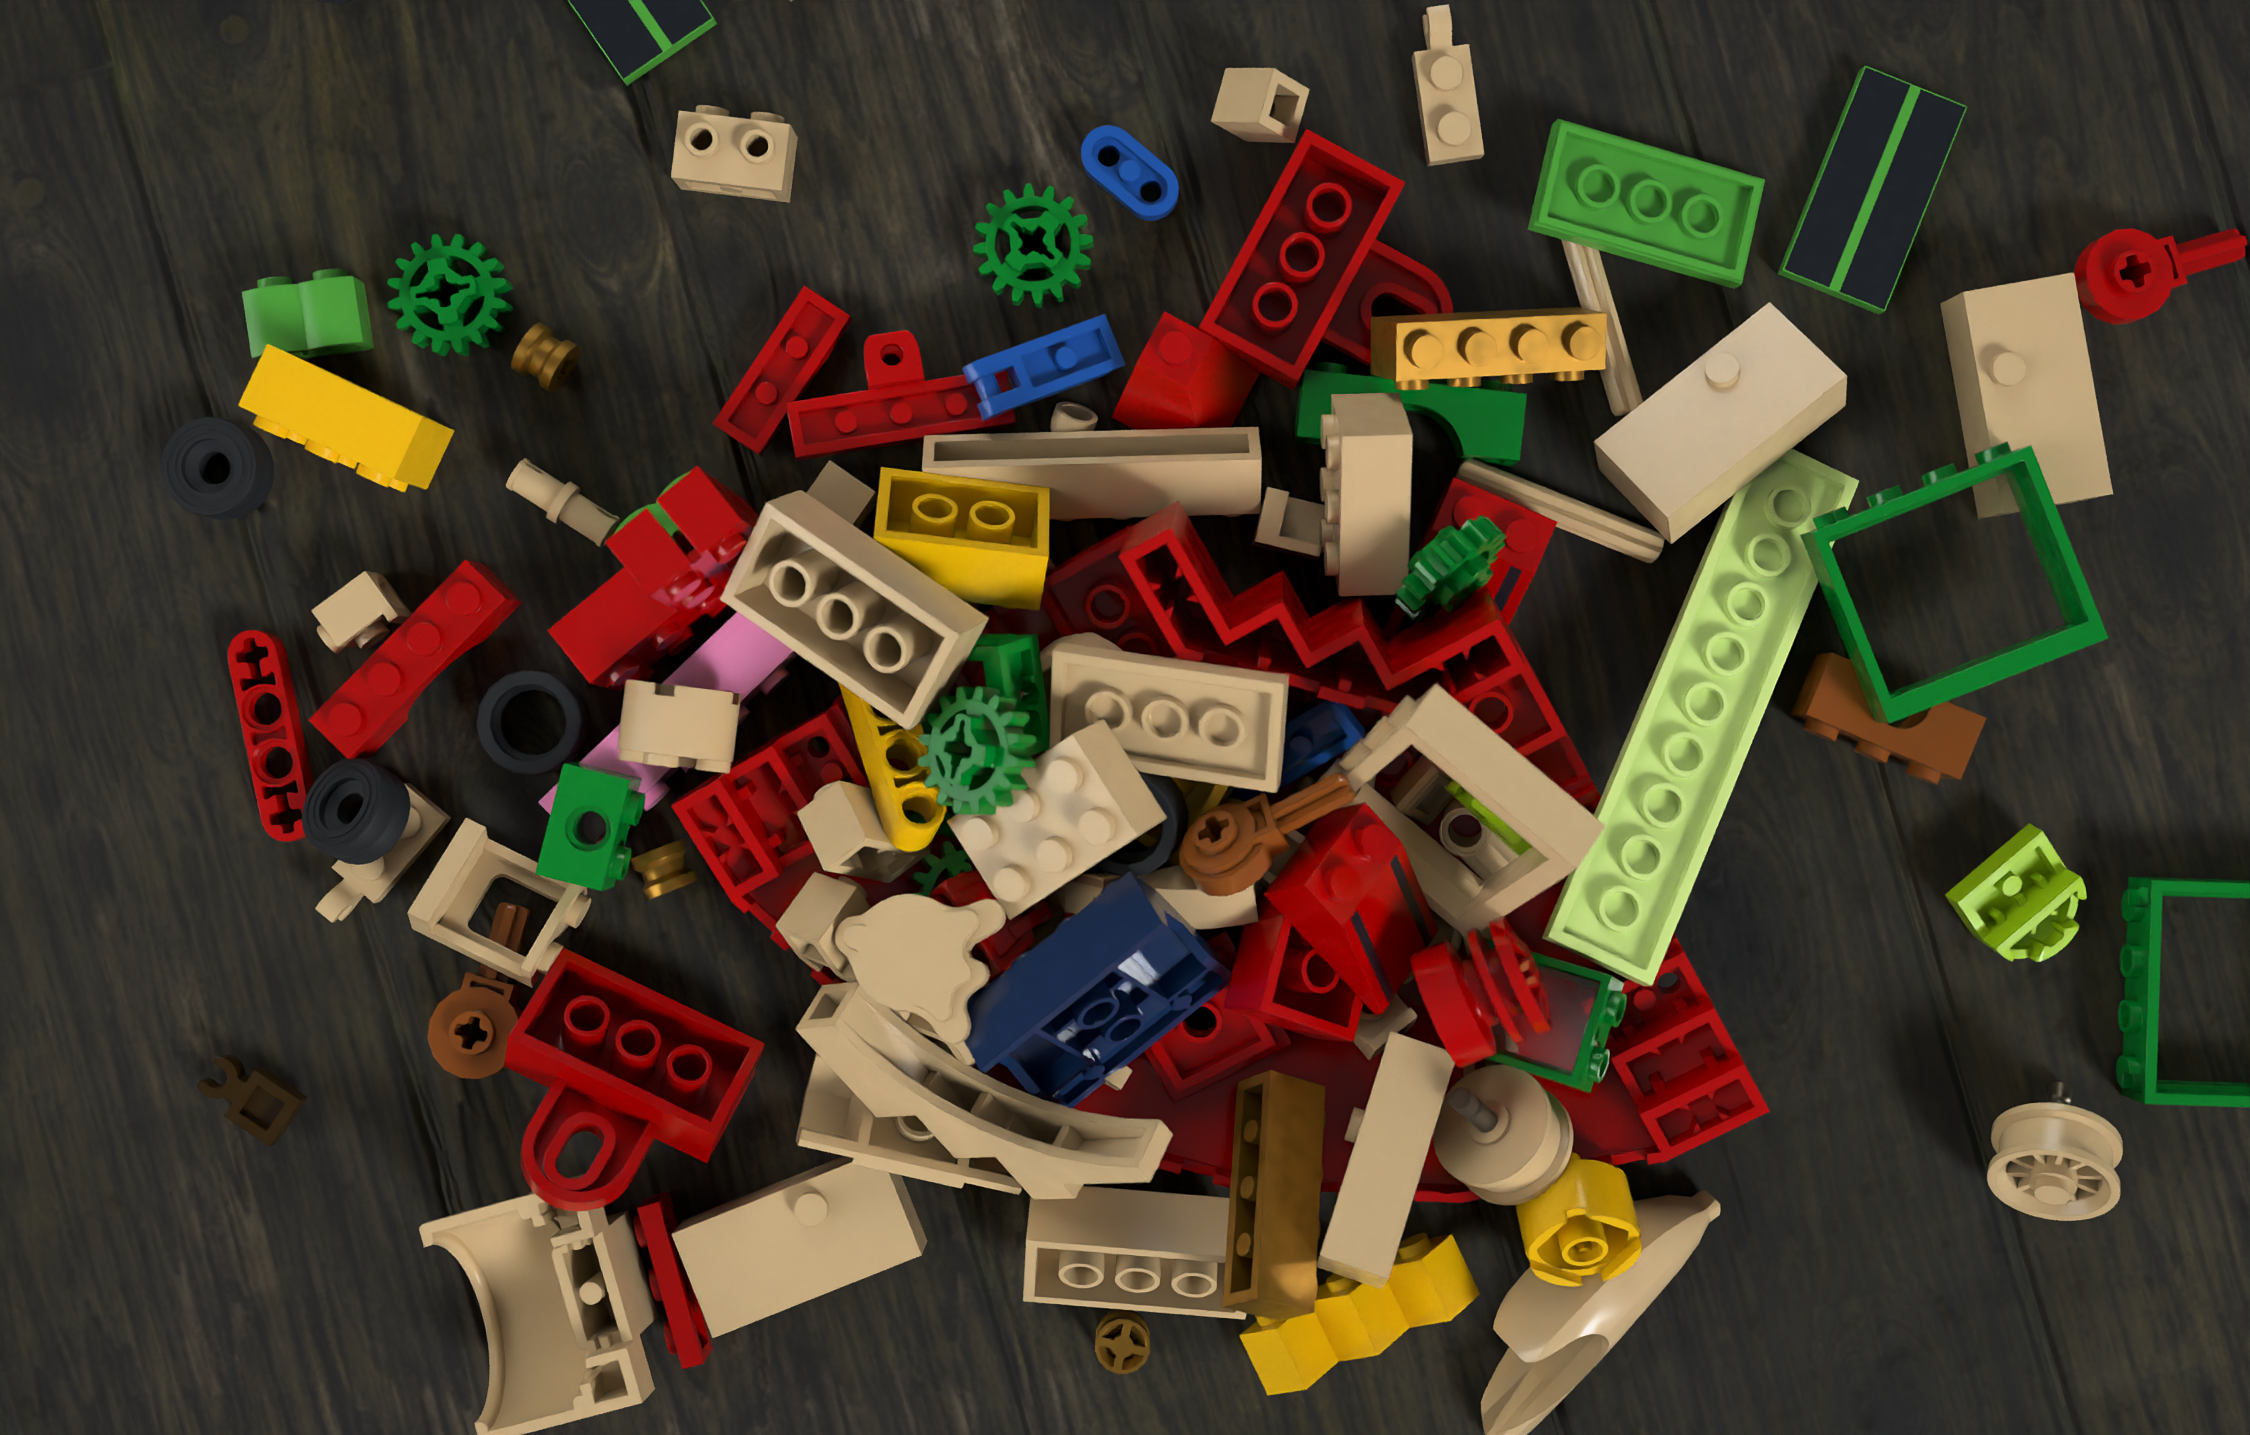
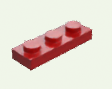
M804 285L712 424L762 457L788 418L786 403L801 399L853 321L852 317Z
M667 1191L647 1197L637 1207L639 1215L634 1216V1229L641 1248L648 1247L654 1267L649 1270V1283L652 1294L657 1302L663 1300L668 1318V1321L664 1323V1337L667 1348L671 1355L678 1354L683 1370L704 1364L712 1352L713 1346L704 1315L671 1235L679 1224L670 1192Z

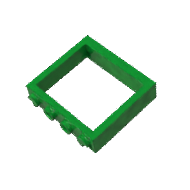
M2008 441L1974 454L1978 465L1957 472L1954 463L1940 467L1920 476L1924 485L1920 488L1903 494L1900 485L1890 487L1866 497L1870 506L1867 509L1848 515L1846 507L1843 506L1813 518L1816 529L1800 535L1875 722L1890 724L2108 639L2031 445L2011 451ZM2005 473L2065 624L1889 693L1829 543Z
M2128 876V889L2123 893L2121 902L2122 915L2124 920L2127 921V938L2119 958L2120 970L2125 977V1000L2120 1002L2118 1008V1024L2123 1032V1055L2118 1058L2116 1064V1077L2119 1086L2122 1088L2121 1095L2143 1104L2250 1107V1083L2157 1080L2163 896L2250 898V880Z

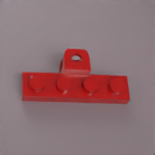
M908 330L870 335L866 339L864 345V370L868 390L786 403L796 461L924 441V435L969 434L1012 427L1016 424L1014 410L983 421L977 404L981 402L975 385H968L965 375L924 381L919 346L913 334ZM894 355L901 362L891 366L885 364L883 359L886 356ZM1007 370L996 374L995 377L1001 392L1010 391Z

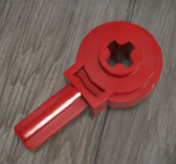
M2134 228L2114 230L2089 243L2079 255L2074 270L2078 298L2083 307L2098 320L2113 325L2133 323L2158 311L2170 296L2171 290L2188 283L2186 276L2241 260L2245 256V246L2248 245L2245 236H2241L2239 231L2234 228L2180 244L2175 243L2173 235L2156 240L2151 234Z

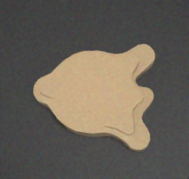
M915 894L895 895L879 902L860 916L844 919L836 930L835 941L838 949L848 957L857 982L864 992L876 1003L896 1011L912 1012L920 1015L932 1025L940 1039L946 1043L959 1044L965 1041L971 1031L967 1000L988 981L990 976L988 967L972 957V947L999 931L1005 923L1006 913L1003 906L993 899H983L963 907H949L930 897Z

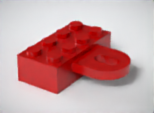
M1306 129L1198 330L1215 338L1260 373L1294 390L1320 340L1371 367V317H1373L1371 306L1376 299L1384 296L1394 298L1422 315L1453 313V304L1445 284L1431 269L1376 240L1406 182Z
M563 947L507 1038L504 1067L550 1088L528 1124L523 1137L520 1161L527 1184L540 1199L556 1208L567 1211H590L611 1203L627 1189L655 1139L707 1163L756 1073L765 1043ZM580 1132L595 1134L600 1139L602 1148L588 1172L576 1179L562 1176L557 1171L555 1164L571 1137Z

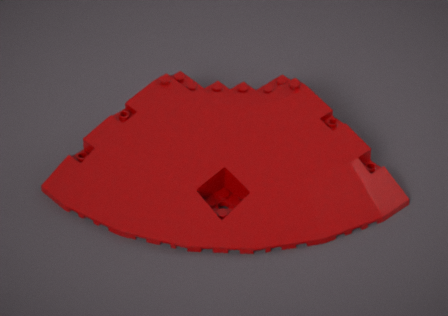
M1178 500L1141 522L1126 526L1046 572L1039 610L1008 609L1002 606L990 605L982 613L989 619L981 634H1037L1039 652L1059 638L1093 632L1114 643L1124 652L1166 658L1177 656L1178 659L1289 675L1286 715L1315 697L1348 706L1365 729L1364 739L1384 716L1389 718L1391 713L1407 695L1416 702L1430 688L1437 684L1593 816L1601 799V795L1487 586L1474 592L1454 612L1448 613L1445 609H1442L1433 618L1427 617L1421 623H1416L1388 639L1384 636L1363 596H1350L1310 618L1283 570L1234 597ZM983 661L965 662L951 688L952 696L956 697L958 687H986ZM842 695L838 696L828 709L787 732L783 731L731 764L730 773H717L676 799L671 805L731 902L744 914L748 910L773 932L770 938L784 951L788 948L792 951L793 949L775 925L814 872L836 880L840 876L852 879L866 891L867 898L865 900L871 908L895 895L918 893L920 887L914 885L909 878L914 872H928L922 861L919 860L892 882L887 883L824 871L797 812L814 800V795L820 788L838 780L871 788ZM875 707L871 708L877 716L891 719ZM815 736L825 738L829 742L830 750L826 753L816 751L812 746L811 739ZM1412 744L1409 745L1377 773L1374 790L1395 806L1389 792L1423 753ZM1347 750L1305 775L1318 781L1337 758H1343ZM1046 751L1037 753V755L1040 757L1041 755L1046 753ZM896 758L887 759L889 764L897 770H910L908 765L902 760ZM1299 778L1268 796L1273 805L1286 799L1290 793L1294 792L1293 788ZM946 806L948 812L953 814V806ZM1445 808L1428 825L1407 816L1445 848L1439 835ZM1459 815L1451 821L1453 830L1463 837H1474L1482 830L1479 821L1470 815ZM1320 817L1297 828L1296 831L1306 837ZM935 834L928 847L931 851L930 854L941 860L939 845L949 840L955 850L959 851L961 843L956 838ZM1453 855L1467 868H1469L1474 874H1476V872L1460 856ZM966 862L970 864L972 871L978 870L974 863ZM943 871L937 877L933 889L944 882L942 877L944 875ZM1568 875L1503 916L1514 933L1526 943L1531 952L1612 975L1624 983L1621 993L1627 996L1625 1012L1620 1024L1617 1027L1611 1026L1604 1047L1610 1051L1608 1067L1600 1083H1593L1591 1093L1530 1074L1566 1108L1573 1127L1572 1152L1578 1154L1581 1159L1601 1161L1612 1166L1643 1159L1647 1160L1648 1165L1666 1162L1770 1112L1710 996L1684 952L1675 931L1653 985L1644 987L1542 939ZM1239 925L1196 930L1221 955L1227 964L1233 968L1243 928ZM1462 936L1461 945L1457 952L1461 959L1465 961L1472 958V956L1467 955ZM824 965L817 972L809 966L812 969L810 975L821 985L847 983L838 977L830 967ZM1540 973L1548 992V1007L1553 1023V1031L1539 1036L1530 1024L1526 1014L1519 1015L1526 1035V1042L1518 1045L1519 1054L1573 1071L1598 990ZM1665 973H1673L1678 976L1677 981L1670 987L1658 985L1659 978ZM1414 977L1410 982L1402 984L1396 993L1408 1009L1411 1008L1418 1016L1412 1028L1404 1033L1403 1036L1446 1049L1430 1018ZM1228 984L1202 1005L1210 1009L1216 1017V1022L1211 1028L1202 1031L1195 1030L1189 1027L1185 1020H1183L1126 1065L1132 1069V1072L1121 1090L1118 1089L1116 1091L1106 1084H1102L1073 1107V1109L1118 1118L1161 1120L1173 1135L1160 1160L1159 1169L1180 1174L1181 1170L1185 1169L1213 1177V1184L1230 1188L1237 1082L1269 1070H1274L1325 1086L1324 1110L1326 1112V1123L1323 1129V1179L1320 1192H1337L1338 1198L1355 1143L1346 1141L1344 1138L1354 1107L1366 1110L1384 1050L1369 1062L1354 1042L1314 1039L1225 1009L1223 1006L1229 987ZM1363 1002L1362 1010L1365 1013L1374 1014ZM1501 1023L1494 1025L1496 1047L1507 1050L1505 1029ZM1485 1059L1474 1063L1475 1070L1486 1067ZM998 1062L985 1073L979 1070L976 1063L974 1064V1069L1003 1084L1028 1093L1005 1065ZM1455 1063L1445 1096L1464 1077L1463 1068L1457 1067ZM1432 1135L1414 1194V1201L1464 1203L1482 1199L1472 1192L1465 1183L1456 1179L1442 1166L1434 1149Z

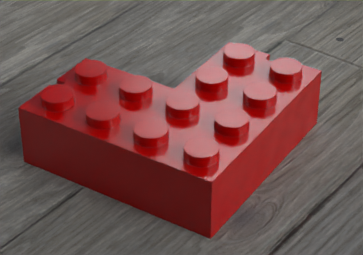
M696 466L656 499L695 549L686 555L650 509L645 508L605 541L607 546L624 565V568L547 630L590 684L601 687L605 686L608 689L620 692L625 688L626 680L647 681L654 673L651 666L667 652L670 656L680 653L696 639L697 635L694 630L710 617L713 621L719 620L733 610L732 607L724 603L720 598L760 516L746 500L699 466Z

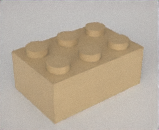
M1399 392L1332 394L1331 414L1321 415L1322 449H1326V467H1321L1320 494L1321 501H1325L1326 519H1320L1319 539L1320 546H1322L1321 553L1324 552L1325 575L1335 576L1339 596L1395 595L1396 591L1404 586L1401 581L1408 575L1413 434Z
M1104 719L1070 735L1035 760V767L1023 768L1020 775L1025 779L1028 786L1026 790H1010L1014 801L1012 806H997L996 814L994 815L957 814L947 821L993 895L1003 906L1009 920L1040 902L1167 818Z

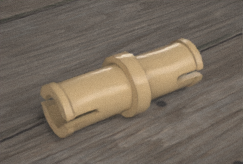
M527 458L518 463L506 483V488L515 491L547 512V519L555 524L561 521L594 541L600 548L613 535L620 522L618 516L610 514L579 494L580 487L572 482H568L566 485L532 464Z

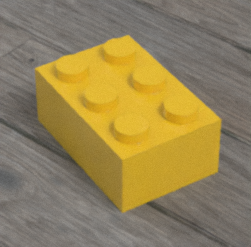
M268 343L238 406L257 414L253 425L281 438H288L305 445L304 449L334 463L339 462L355 469L359 462L355 473L380 485L390 486L404 493L409 484L427 490L455 431Z
M881 467L873 539L965 602L996 605L1008 609L1039 610L1049 559L1050 487Z

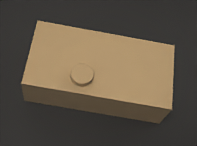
M2074 272L1965 291L1940 303L1969 468L1978 465L1974 454L2008 441L2011 451L2031 445L2055 505L2113 494ZM2005 473L1973 485L1978 519L2020 512Z
M1769 302L1596 439L1594 446L1598 468L1663 537L1672 544L1845 407L1847 375Z
M801 489L766 502L720 598L724 603L907 730L926 720L928 712H939L941 708L939 698L943 695H948L989 619Z
M1390 1031L1366 1110L1354 1107L1344 1140L1355 1143L1320 1252L1317 1262L1318 1268L1382 1289L1388 1281L1454 1067V1061L1446 1049Z
M843 1156L684 1219L671 1235L712 1338L921 1256L926 1246L927 1238L902 1175L851 1164L852 1157Z
M1082 1186L1075 1199L1034 1200L1030 1197L1023 1301L1245 1320L1246 1313L1223 1307L1230 1198Z

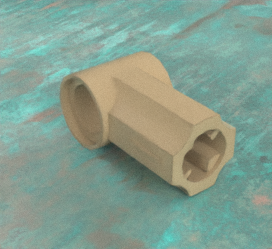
M1454 799L1444 810L1439 829L1440 840L1446 850L1453 855L1460 856L1484 881L1518 856L1480 821L1482 830L1474 837L1458 835L1453 830L1451 821L1455 817L1465 814L1476 817L1457 799Z

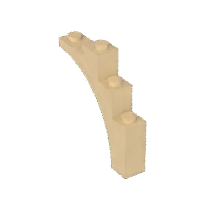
M857 981L822 985L795 1029L876 1117L916 1115L954 1158L996 1157L1034 1200L1075 1199L1084 1184L1150 1182L1173 1135L1165 1124L1158 1119H1127L1083 1112L1040 1099L1003 1084L973 1067L967 1066L923 1037L888 1007L878 1004L870 998Z

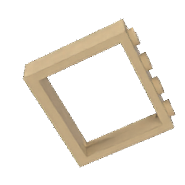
M1437 684L1430 688L1416 702L1407 695L1391 713L1389 718L1384 716L1372 728L1365 739L1360 737L1343 758H1337L1328 771L1317 781L1319 782L1338 772H1343L1347 776L1354 789L1355 798L1339 808L1362 802L1368 804L1402 842L1428 906L1465 938H1467V930L1475 927L1479 931L1489 926V921L1505 916L1575 871L1605 828L1603 823ZM1412 744L1534 847L1483 881L1366 782Z

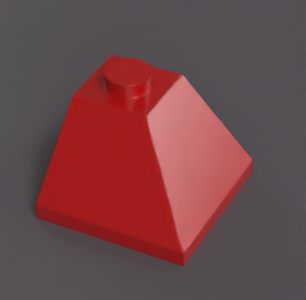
M1164 311L1134 367L1111 419L1132 430L1231 428L1260 372L1215 338Z

